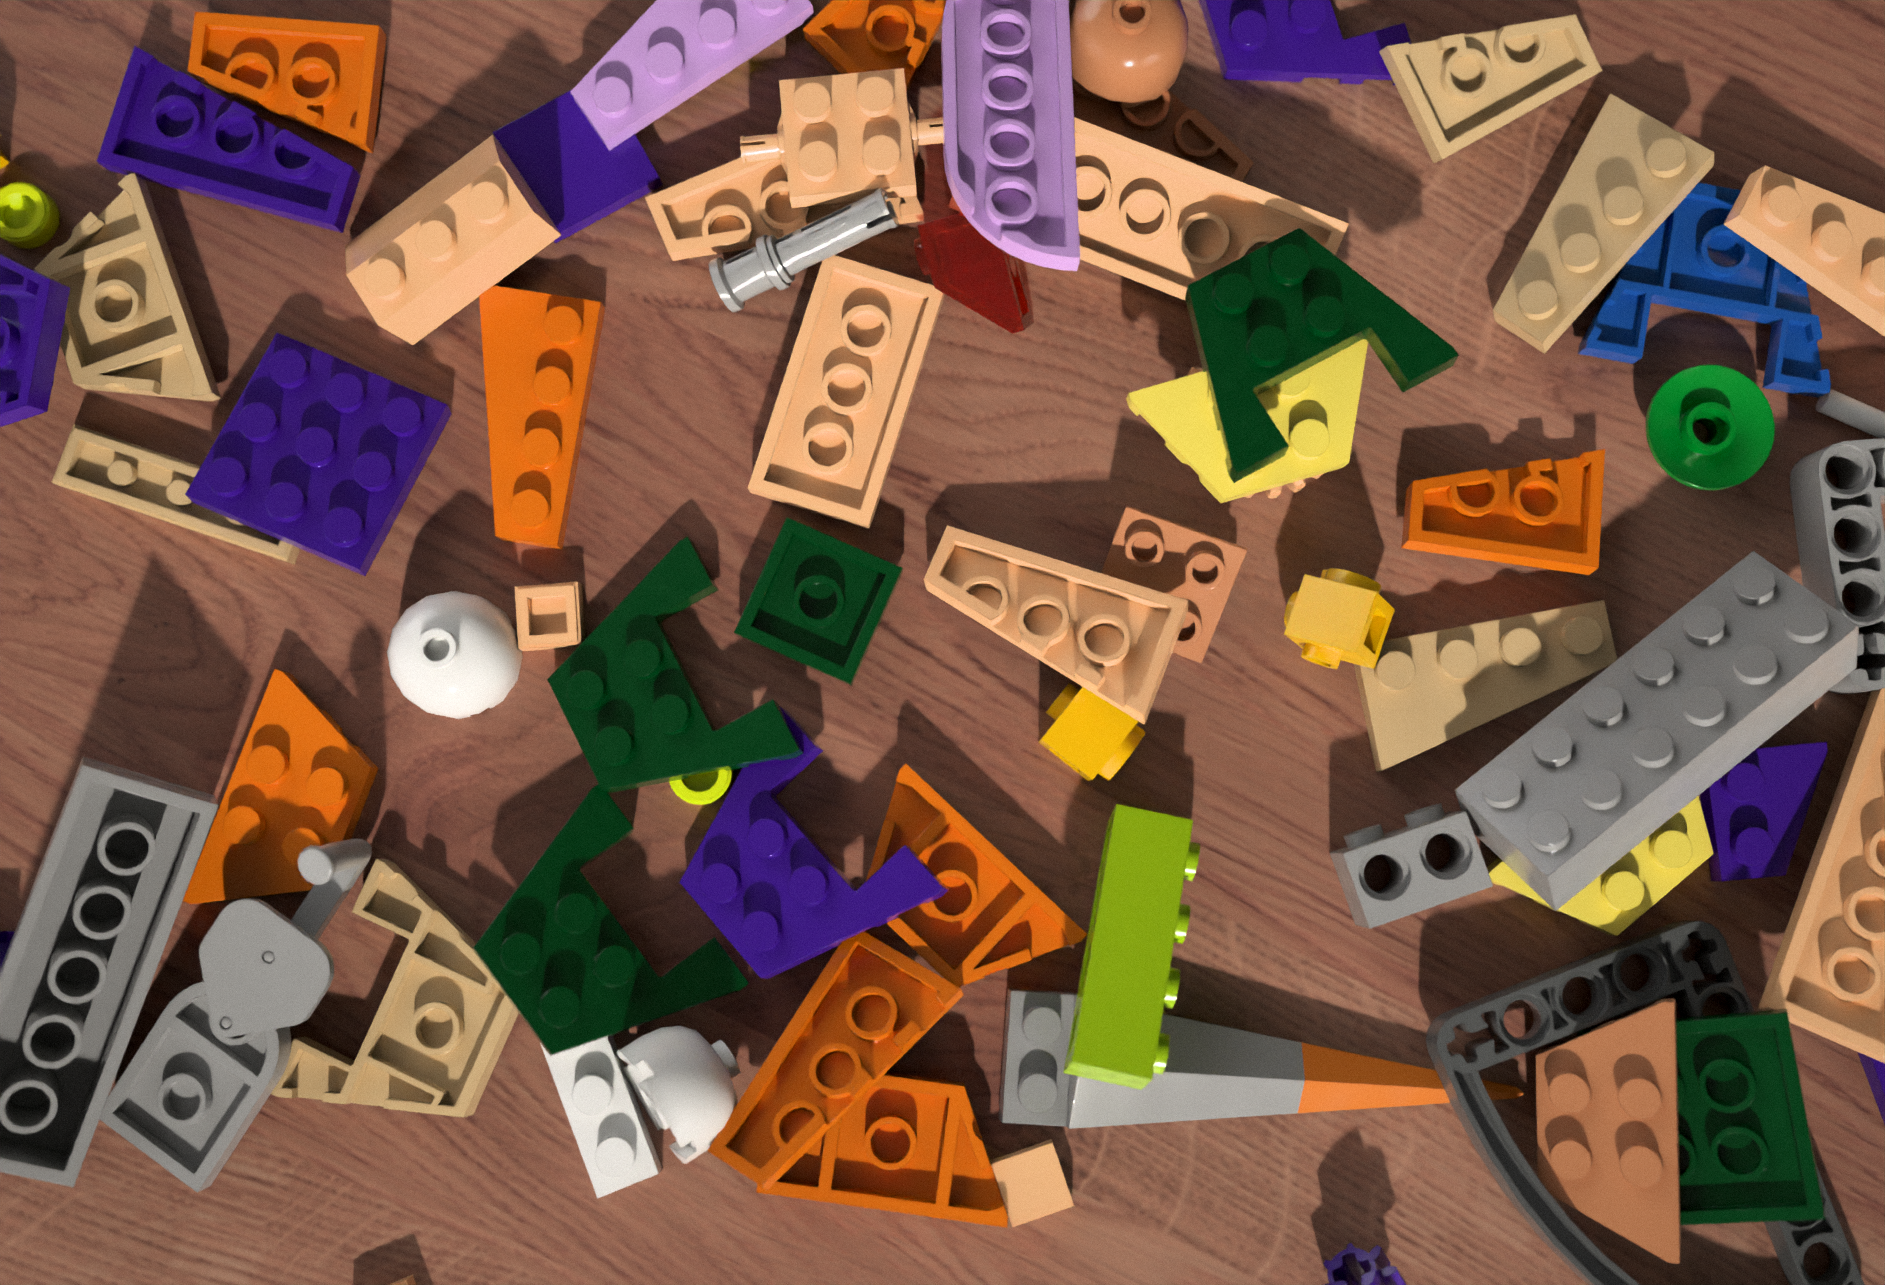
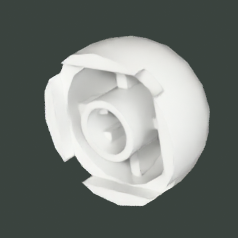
M458 591L429 595L407 608L392 629L387 650L391 676L402 694L427 713L456 719L471 717L470 715L479 714L485 709L493 708L501 703L517 682L523 656L522 651L518 649L516 631L512 627V622L507 614L481 596Z
M683 1026L661 1027L645 1034L617 1051L618 1057L628 1063L623 1070L657 1130L659 1131L662 1128L666 1130L670 1127L677 1141L669 1145V1147L683 1164H687L708 1150L718 1133L724 1128L738 1102L732 1078L740 1074L741 1071L726 1044L720 1039L710 1045L696 1030Z

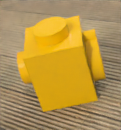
M1329 568L1322 571L1320 578L1304 574L1299 591L1294 592L1290 596L1284 614L1286 629L1284 635L1303 649L1301 653L1303 659L1317 665L1338 669L1340 660L1375 669L1395 609L1380 595L1382 587L1378 582L1358 573Z
M1068 683L1046 711V714L1055 721L1039 740V743L1087 781L1093 780L1097 774L1109 781L1126 762L1146 732L1136 725L1138 723L1136 719L1084 687L1078 690Z

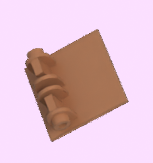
M1126 505L1115 530L1113 542L1101 573L1188 600V612L1172 653L1202 663L1248 548Z

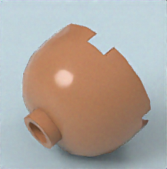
M1076 0L1069 14L1072 80L1088 97L1099 102L1101 97L1109 101L1121 102L1120 107H1136L1156 100L1175 83L1188 50V20L1180 0Z

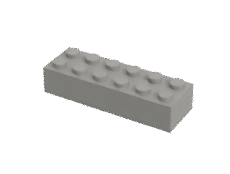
M1752 551L1456 788L1455 793L1461 811H1466L1474 834L1548 905L1557 911L1857 668L1859 626L1755 551Z
M82 757L0 968V1172L74 1187L219 806L214 795L88 757Z

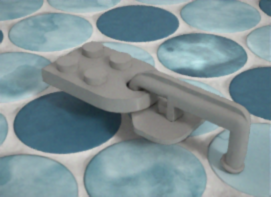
M363 839L338 841L323 846H309L302 850L298 857V869L301 875L314 885L291 920L266 902L254 898L232 902L221 911L199 947V958L204 981L187 987L169 1002L106 1100L100 1120L197 1193L212 1185L285 1072L291 1051L289 1026L298 1025L309 1019L332 983L334 977L333 958L327 947L318 939L370 861L372 847Z

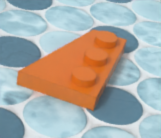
M832 0L803 28L804 38L841 74L904 68L907 92L943 21L946 0Z
M1605 449L1583 452L1579 457L1551 461V458L1529 461L1521 467L1491 472L1486 468L1414 480L1406 489L1401 548L1590 575L1599 568Z

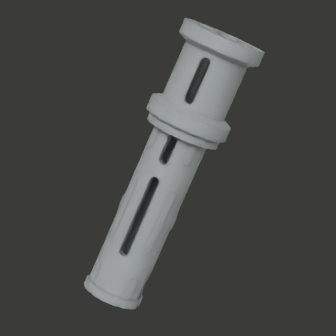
M879 188L874 193L779 239L775 235H763L756 239L755 247L726 261L720 257L709 262V272L713 284L726 307L731 312L736 313L744 309L745 301L773 287H776L778 290L790 287L791 282L795 281L796 273L890 228L898 227L899 221L891 201H885L888 199L886 192L883 188Z

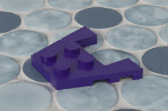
M1199 0L1224 80L1302 82L1304 78L1338 79L1339 84H1362L1364 80H1393L1379 51L1390 45L1408 42L1412 44L1405 22L1349 39H1343L1330 0Z
M1 253L0 427L48 411L70 287Z
M782 707L780 708L804 753L792 759L781 761L774 759L749 764V767L742 768L679 882L757 975L764 979H769L841 945V942L874 926L879 927L898 918V915L925 902L930 903L942 897L949 890L914 850L907 845H904L858 890L777 799V795L823 751L793 716Z

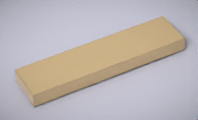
M75 424L73 425L51 483L294 565L300 551L298 547L193 503L185 493L201 466Z

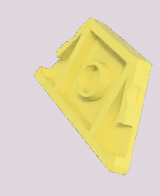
M1363 339L1257 395V398L1289 447L1284 457L1233 483L1228 475L1225 463L1227 455L1221 431L1217 430L1212 410L1214 402L1206 372H1198L1130 392L1126 400L1132 412L1136 416L1140 414L1166 441L1164 445L1181 463L1188 464L1199 475V481L1220 503H1224L1340 469L1349 463L1368 341Z
M1699 796L1561 906L1556 912L1567 914L1578 919L1581 923L1608 935L1618 936L1714 854ZM1499 857L1487 867L1493 884L1504 886L1533 899L1538 904L1554 910Z

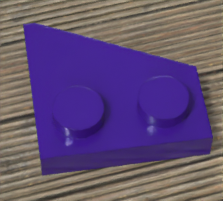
M1827 742L1757 748L1700 794L1701 807L1714 852L1708 858L1711 881L1723 882L1786 875L1828 752Z

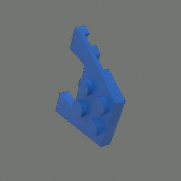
M1698 183L1620 269L1582 338L1578 349V354L1634 364L1643 357L1650 305L1655 303L1771 325L1762 388L1819 398L1830 393L1831 387L1829 369L1822 370L1817 341L1823 338L1819 316L1813 315L1811 312L1806 282L1724 225L1741 190Z

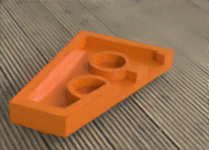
M195 11L188 72L196 80L372 154L374 152L386 45V34L379 25Z

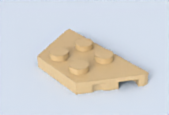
M135 172L126 175L118 183L123 191L98 217L89 212L73 229L70 239L62 246L55 247L34 268V270L70 287L60 345L73 383L87 390L212 402L221 399L146 182Z

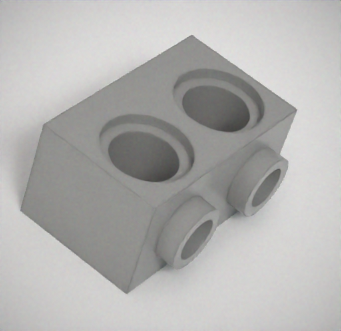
M1441 803L1434 804L1405 814L1404 818L1407 826L1384 834L1381 824H1377L1343 836L1347 847L1330 852V856L1356 926L1371 929L1493 886L1466 811L1444 813ZM1437 834L1442 836L1450 847L1449 861L1440 870L1433 869L1427 862L1425 855L1427 843ZM1380 855L1389 864L1391 875L1388 884L1383 889L1375 892L1365 882L1364 868L1372 857Z

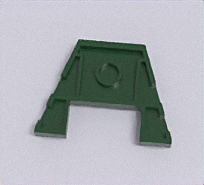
M1300 228L1187 286L1185 300L1202 369L1207 374L1214 402L1212 410L1217 430L1221 431L1227 455L1225 463L1228 475L1233 483L1284 457L1289 447L1257 398V395L1363 339L1368 341L1402 393L1452 367L1459 356L1453 346Z
M688 536L680 540L547 679L601 790L607 793L686 779L690 775L722 769L728 771L749 767V764L779 759L780 761L792 759L804 753L781 708L773 699L718 730L715 729L662 625V621L718 591L694 542Z
M599 784L589 791L473 947L477 957L550 1056L632 1029L664 1016L684 1011L716 998L736 993L749 984L715 937L663 976L659 977L580 871L629 836L634 830L610 795L601 790Z

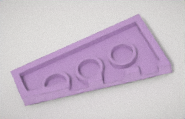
M656 0L571 90V94L610 151L814 17L813 5L809 0Z

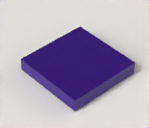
M571 90L492 132L561 233V236L554 240L555 244L663 186L660 177L636 135H632L609 151L575 102Z

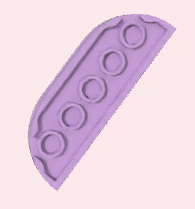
M946 0L941 40L943 157L945 173L953 198L971 225L983 237L1001 250L1038 266L1057 270L1077 271L1080 261L1069 0Z

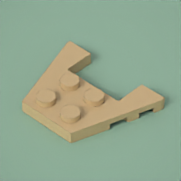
M376 858L352 913L409 940L356 1059L353 1060L308 1037L293 1038L287 1067L271 1094L283 1098L301 1097L319 1099L322 1102L355 1103L382 1106L383 1109L455 1117L473 1115L519 1013L473 951L476 942L394 862Z

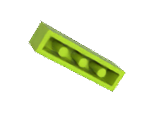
M1116 804L1106 827L1063 1073L1142 1090L1152 1081L1153 1073L1163 1074L1170 1046V1035L1160 1032L1164 1007H1174L1180 982V969L1170 967L1174 943L1183 944L1190 918V905L1180 903L1184 880L1193 881L1200 853V843L1190 841L1193 820Z

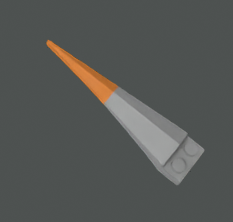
M1007 988L998 1119L1002 1123L1065 1126L1068 1129L1450 1103L1438 1073L1433 1069L1167 1013L1162 1015L1160 1028L1161 1033L1170 1035V1046L1165 1070L1162 1075L1153 1073L1152 1081L1142 1090L1065 1074L1063 1071L1077 994ZM1482 1080L1491 1100L1514 1099L1524 1095L1517 1087Z

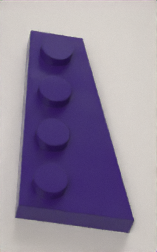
M136 46L133 48L97 158V162L109 171L124 175L135 172L146 181L340 233L344 231L361 176L351 165L288 130L276 127L260 118L252 110L234 100L231 102L206 88L198 80L180 70L177 72Z

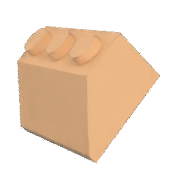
M491 135L345 245L346 276L378 326L414 345L479 297V295L490 289L560 237L561 233L498 139Z

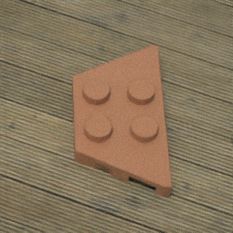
M1664 998L1653 1003L1652 1006L1619 1020L1614 1019L1591 1029L1588 1033L1557 1043L1536 1054L1538 1179L1553 1197L1666 1262L1680 1264L1681 1223L1676 999Z

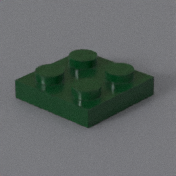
M786 517L734 633L852 686L900 580L903 568Z

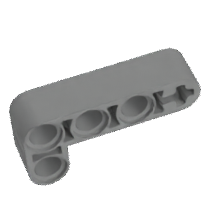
M1885 438L1843 441L1804 456L1795 463L1790 473V490L1803 586L1859 626L1857 659L1860 663V669H1854L1829 689L1832 693L1847 695L1885 688V530L1881 504L1885 503ZM1826 464L1832 466L1837 472L1839 478L1838 488L1828 481L1825 473ZM1835 525L1840 527L1845 533L1847 539L1845 551L1835 542L1833 536ZM1844 588L1848 589L1854 597L1855 610L1853 614L1844 607L1842 601V591Z

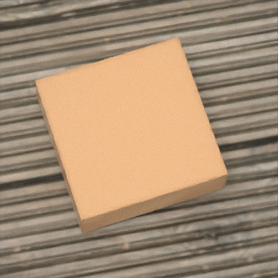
M566 582L515 587L519 650L534 651L578 647L585 640L581 583Z
M1052 1139L991 1160L1012 1227L1074 1206Z

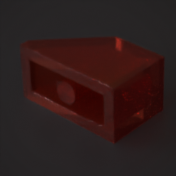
M962 212L917 225L920 238H916L914 241L916 258L922 273L925 276L931 274L935 289L1010 333L1023 331L1034 323L1016 257L996 247L983 237Z

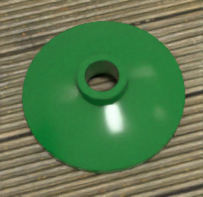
M1699 365L1675 374L1660 386L1649 404L1645 430L1653 457L1669 476L1695 489L1722 490L1746 481L1763 466L1773 446L1775 424L1772 409L1761 389L1747 376L1725 366ZM1695 422L1701 423L1707 428L1709 437L1706 443L1699 441L1693 432V424Z

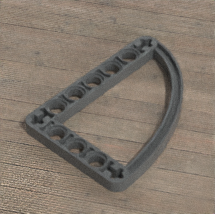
M1690 920L1672 922L1444 1012L1436 1017L1428 1027L1426 1035L1428 1053L1448 1099L1477 1153L1507 1198L1537 1235L1576 1275L1589 1285L1640 1284L1595 1246L1571 1221L1543 1186L1511 1138L1485 1089L1478 1071L1670 994H1673L1682 1018L1704 1016V1003L1714 993H1720L1726 998L1730 1006V1014L1754 1012L1727 942L1720 930L1710 923ZM1689 939H1699L1702 943L1703 949L1695 953L1696 961L1684 960L1681 951L1690 946ZM1632 954H1638L1642 957L1649 970L1648 981L1644 987L1637 991H1631L1627 988L1620 974L1622 963ZM1702 973L1715 974L1717 977L1716 981H1704L1692 985V980L1704 979ZM1574 977H1581L1590 987L1592 995L1587 1009L1579 1014H1573L1567 1010L1562 998L1564 986ZM1516 1000H1523L1533 1012V1025L1527 1034L1515 1038L1505 1028L1504 1013L1509 1004ZM1455 1026L1458 1030L1470 1033L1487 1028L1493 1038L1480 1037L1464 1045L1467 1055L1465 1057L1462 1054L1451 1052L1447 1049V1043L1455 1039V1032L1453 1030ZM1817 1168L1825 1219L1764 1222L1788 1284L1865 1285ZM1822 1242L1829 1251V1267L1821 1276L1811 1278L1804 1269V1253L1812 1244Z

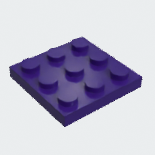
M277 332L185 495L197 505L366 576L452 413L448 405Z

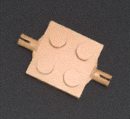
M904 68L779 80L782 114L777 126V133L740 136L743 164L747 162L781 160V165L788 177L791 207L797 208L856 202L874 193L879 188L884 189L888 198L917 196L914 164L919 152L918 146L943 143V117L916 120L915 113L907 100Z

